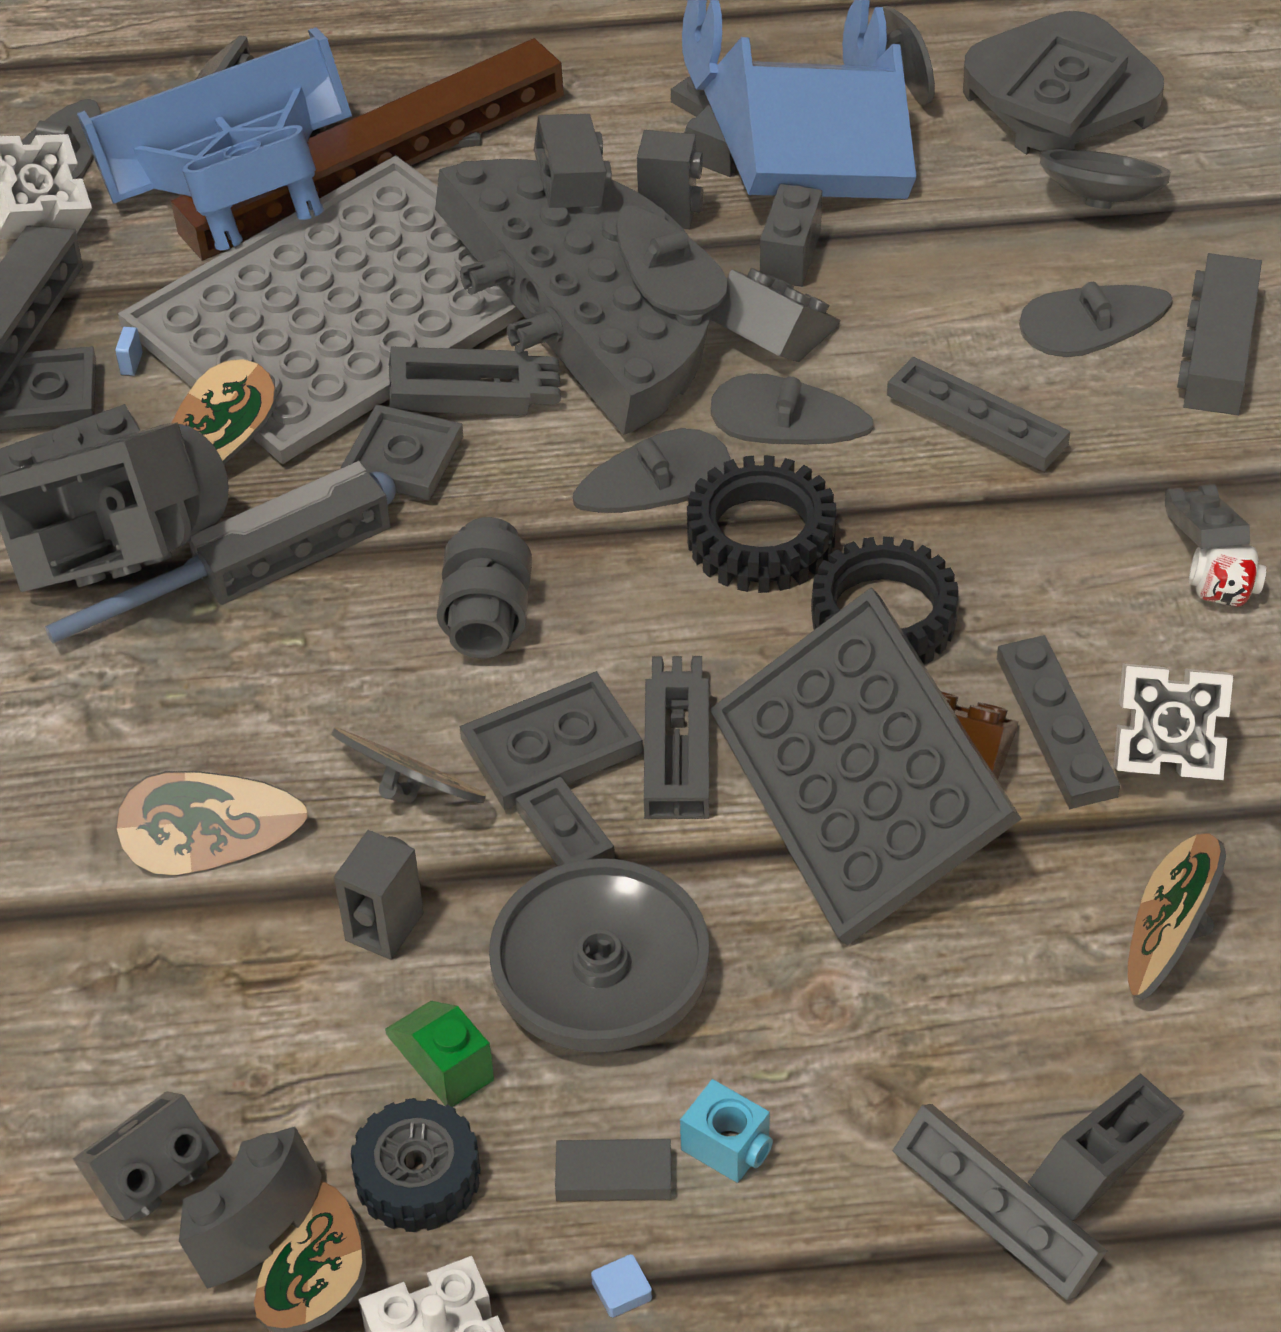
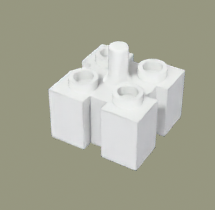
M68 134L36 135L31 145H22L20 136H0V239H17L26 226L76 229V233H78L92 206L83 179H72L71 174L78 163Z
M1123 663L1119 705L1122 708L1132 710L1130 726L1117 725L1113 764L1117 771L1160 775L1161 762L1176 763V772L1182 777L1224 780L1227 738L1222 734L1214 732L1216 716L1229 717L1233 675L1227 672L1185 669L1184 681L1168 680L1169 669L1165 667Z
M472 1256L428 1272L429 1287L409 1294L405 1283L402 1282L358 1299L365 1332H505L498 1315L492 1317L489 1294Z

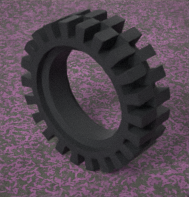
M753 455L743 457L742 468H738L734 459L724 462V474L716 467L712 468L707 472V480L700 478L695 484V492L691 491L688 497L687 543L689 551H692V559L696 565L703 563V572L707 576L712 577L718 572V583L728 587L733 578H737V590L748 592L750 581L759 582L758 593H769L770 581H776L780 591L790 589L791 576L799 585L807 582L809 571L813 574H818L819 566L824 560L829 562V555L832 553V548L835 547L836 503H834V494L831 488L825 489V480L820 475L812 479V469L805 465L795 473V461L785 458L781 467H775V456L764 455V465H755ZM765 500L790 506L803 518L805 526L789 542L776 546L756 547L743 545L725 536L718 526V521L729 508L748 501Z

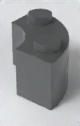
M296 1126L274 1133L262 1134L256 1138L241 1142L236 1159L222 1177L206 1189L183 1199L179 1243L207 1289L246 1273L270 1257L273 1253L269 1245L290 1224L299 1228L311 1210L320 1187L321 1172Z

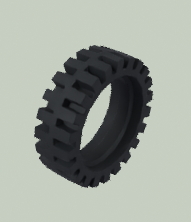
M883 536L882 545H876L874 537L863 538L862 548H859L853 541L845 544L844 554L838 549L829 555V562L824 560L819 566L818 574H815L813 581L811 612L814 630L840 611L837 606V599L845 590L861 582L881 579L903 582L920 590L932 602L933 609L925 619L909 627L901 628L924 665L933 661L935 652L940 655L946 649L947 641L951 642L956 627L958 583L955 582V574L951 567L945 568V560L939 554L931 558V549L924 545L917 551H914V541L903 539L900 546H895L894 537Z

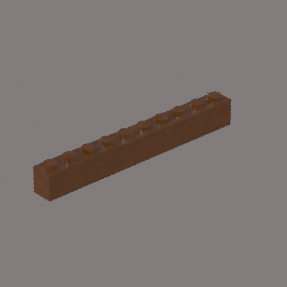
M533 38L309 138L307 143L316 167L315 175L312 179L319 199L395 155L411 166L459 144V141L465 136L475 132L479 134L484 133L564 96L562 63L539 41ZM287 185L236 203L231 207L239 234L243 239L242 242L296 212ZM181 195L171 200L178 234L202 261L225 251L216 249L206 216H202L196 210L191 196ZM225 231V236L229 244V247L232 248L234 247L232 241L228 239L227 233Z

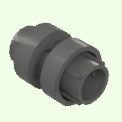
M482 517L472 520L448 541L444 552L443 583L439 592L437 621L444 633L449 636L452 646L461 654L472 658L485 659L501 654L506 649H509L512 641L522 634L526 626L527 591L531 578L532 553L528 545L519 537L515 527L499 518Z

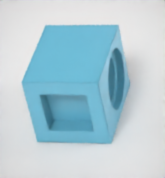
M712 1079L680 1119L681 1150L738 1183L751 1166L755 1169L758 1168L765 1161L771 1150L773 1139L769 1137L770 1112ZM734 1131L739 1134L736 1136H724L720 1133Z

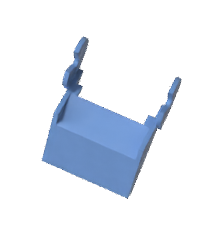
M688 0L682 28V53L685 65L695 89L705 91L748 195L775 196L779 184L822 190V197L908 199L917 177L900 44H892L886 50L887 33L883 7H875L868 25L870 0H854L849 8L844 24L842 41L844 65L752 61L749 37H741L717 65L722 42V13L719 0H710L707 12V0Z

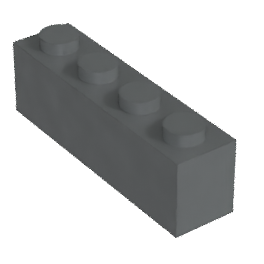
M1208 253L1205 271L1196 270L1192 297L1201 299L1200 301L1191 300L1187 327H1194L1196 330H1186L1182 357L1191 358V361L1181 360L1177 388L1186 389L1183 408L1239 416L1246 379L1262 260Z

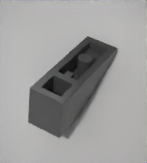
M1140 1073L1065 1133L1028 1183L1069 1219L1074 1221L1097 1202L1179 1119L1184 1111Z

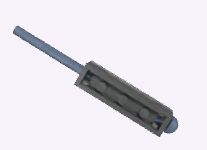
M360 461L336 470L191 536V541L189 542L192 558L183 566L45 626L47 635L54 644L200 578L203 579L219 604L223 605L390 529L388 505L393 501L396 494L395 483L386 473L366 472Z

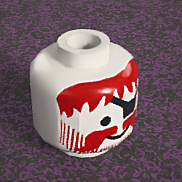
M1251 545L1207 549L1197 547L1191 563L1189 584L1196 586L1197 595L1203 600L1241 607L1249 600L1252 593L1258 595L1261 593L1266 577V566L1258 564L1257 550Z

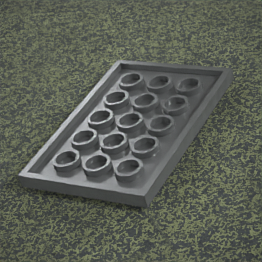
M872 587L710 708L712 715L835 934L846 945L859 938L1022 819L886 604Z

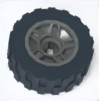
M416 1098L405 1099V1102L398 1104L393 1102L384 1106V1110L377 1114L374 1112L368 1117L366 1125L363 1128L360 1127L355 1135L356 1143L352 1145L350 1155L358 1198L362 1206L366 1205L368 1214L375 1220L380 1219L383 1221L385 1226L392 1229L396 1227L403 1228L405 1232H416L417 1229L426 1228L427 1231L433 1230L446 1221L450 1223L458 1218L457 1214L462 1209L466 1210L472 1203L471 1197L474 1192L477 1193L480 1184L479 1174H481L475 1133L470 1130V1123L464 1116L460 1117L456 1113L455 1108L448 1104L446 1106L438 1104L437 1100L432 1099L419 1101ZM415 1162H423L422 1168L412 1170L415 1167Z

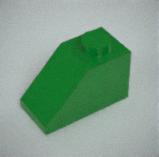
M429 1001L385 1028L388 1038L445 1106L447 1104L451 1107L455 1106L494 1081L490 1043L457 1005Z

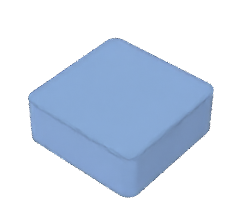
M123 327L115 351L121 375L135 376L142 356V346L138 328Z
M631 1254L595 1269L591 1273L592 1285L608 1315L612 1318L652 1300L651 1286L635 1257Z

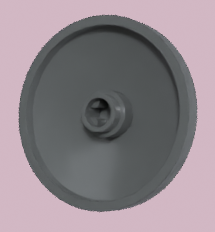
M587 859L566 863L547 870L528 881L513 894L500 911L495 921L489 944L492 981L500 1002L510 1016L525 1030L548 1043L586 1052H610L635 1047L649 1042L672 1029L690 1012L698 1001L705 987L709 971V936L702 913L690 895L671 878L659 871L638 863L618 859Z

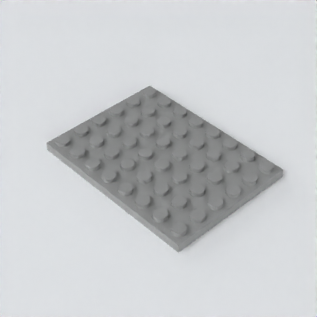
M396 155L320 198V203L324 208L320 215L315 216L313 210L309 209L311 219L299 220L295 212L118 313L120 326L122 328H138L141 344L191 387L207 370L225 361L244 359L262 366L271 375L276 387V405L267 423L252 439L282 464L374 409L376 404L380 405L389 399V356L391 346L471 349L524 315L499 285L487 288L473 295L468 293V289H464L460 278L461 268L478 263L479 261L435 210L437 185Z

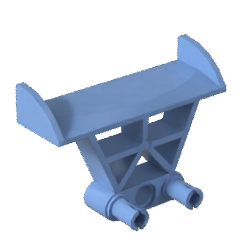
M315 27L308 30L310 39L92 118H89L85 111L77 113L84 135L113 204L152 189L191 196L196 210L202 216H206L217 250L230 249L225 231L234 247L243 241L231 211L232 205L279 187L288 186L296 210V216L299 220L311 219L309 209L313 210L315 216L320 215L324 208L320 203L312 179L315 175L316 167L307 142L313 130L352 116L327 37Z

